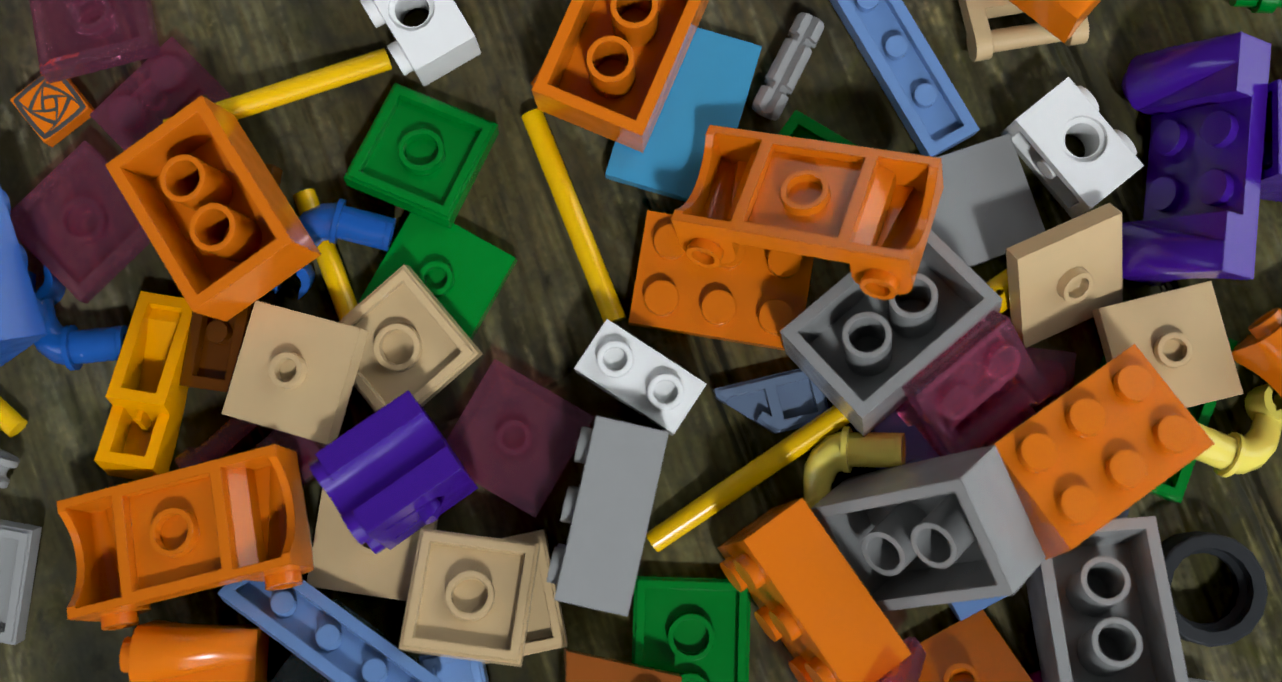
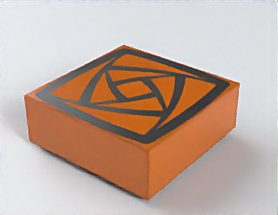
M56 65L52 66L10 99L41 140L51 147H54L97 113L67 74Z

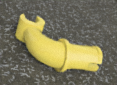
M1269 384L1257 386L1248 392L1245 398V409L1253 422L1250 430L1244 436L1238 432H1231L1227 435L1199 423L1215 444L1195 458V460L1212 466L1213 471L1218 476L1226 478L1233 474H1246L1263 466L1276 451L1282 430V398L1280 395H1275L1273 401L1272 393L1274 389Z
M844 426L841 432L829 435L812 449L804 465L803 493L804 501L811 509L831 491V485L839 472L851 473L852 467L890 468L904 465L906 463L905 433L870 432L863 437L859 432H853L850 426Z

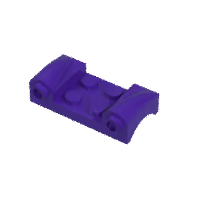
M1237 32L1137 55L1131 60L1122 80L1123 93L1136 111L1151 115L1152 120L1143 220L1122 223L1123 279L1151 286H1163L1166 282L1180 279H1254L1271 56L1270 43L1246 33Z

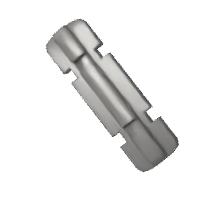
M805 12L797 14L789 30V38H785L765 77L764 82L766 85H761L753 101L752 109L760 116L774 121L780 118L789 99L786 95L792 94L813 52L810 48H815L823 33L824 23L819 18Z

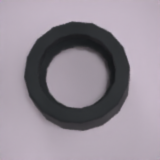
M1193 531L1178 533L1162 541L1161 545L1170 590L1174 571L1183 559L1192 554L1207 553L1217 556L1227 565L1232 575L1234 591L1231 604L1222 617L1216 621L1208 623L1190 621L1180 614L1174 606L1180 639L1207 647L1233 644L1250 634L1264 614L1268 596L1264 570L1253 552L1234 538L1210 532Z

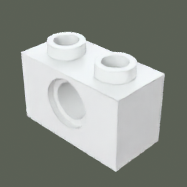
M360 0L374 26L378 28L386 23L396 39L387 45V48L403 75L405 76L415 71L424 87L482 54L474 33L454 0ZM422 8L429 11L427 19L422 24L414 27L403 25L404 17L411 10Z
M1069 77L1032 105L1000 133L1001 135L1010 133L1017 154L1072 219L1092 209L1144 166L1136 157L1137 150L1131 139L1122 131L1113 129L1099 113V105L1095 97L1086 88L1079 85L1076 86ZM1066 134L1074 135L1082 141L1085 148L1084 157H1077L1067 149L1065 144Z
M606 319L574 368L577 374L659 428L669 432L672 436L706 386L705 382L608 319Z

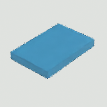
M697 28L644 152H639L615 142L605 172V178L686 202L694 189L700 172L705 135L709 125L738 129L762 46Z

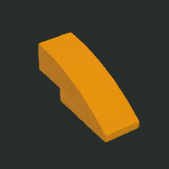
M140 291L105 396L112 404L94 459L109 476L139 480L169 472L189 388L179 385L192 317V310L185 298Z

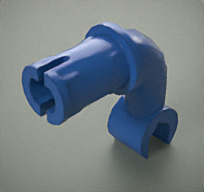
M341 198L337 203L320 204L303 212L299 217L316 247L323 241L336 244L337 240L340 239L388 252L396 224V218L346 206V200ZM310 263L296 272L301 281V288L297 299L305 295L314 283L315 271ZM283 282L273 289L275 294L282 288Z
M43 265L44 283L36 291V274L28 271L35 296L41 301L46 315L45 327L47 335L34 343L39 353L53 363L65 365L70 371L80 370L83 364L118 360L128 326L120 325L79 330L75 325H65L63 327L56 317L54 305L61 301L65 294L66 285L64 279L57 271Z

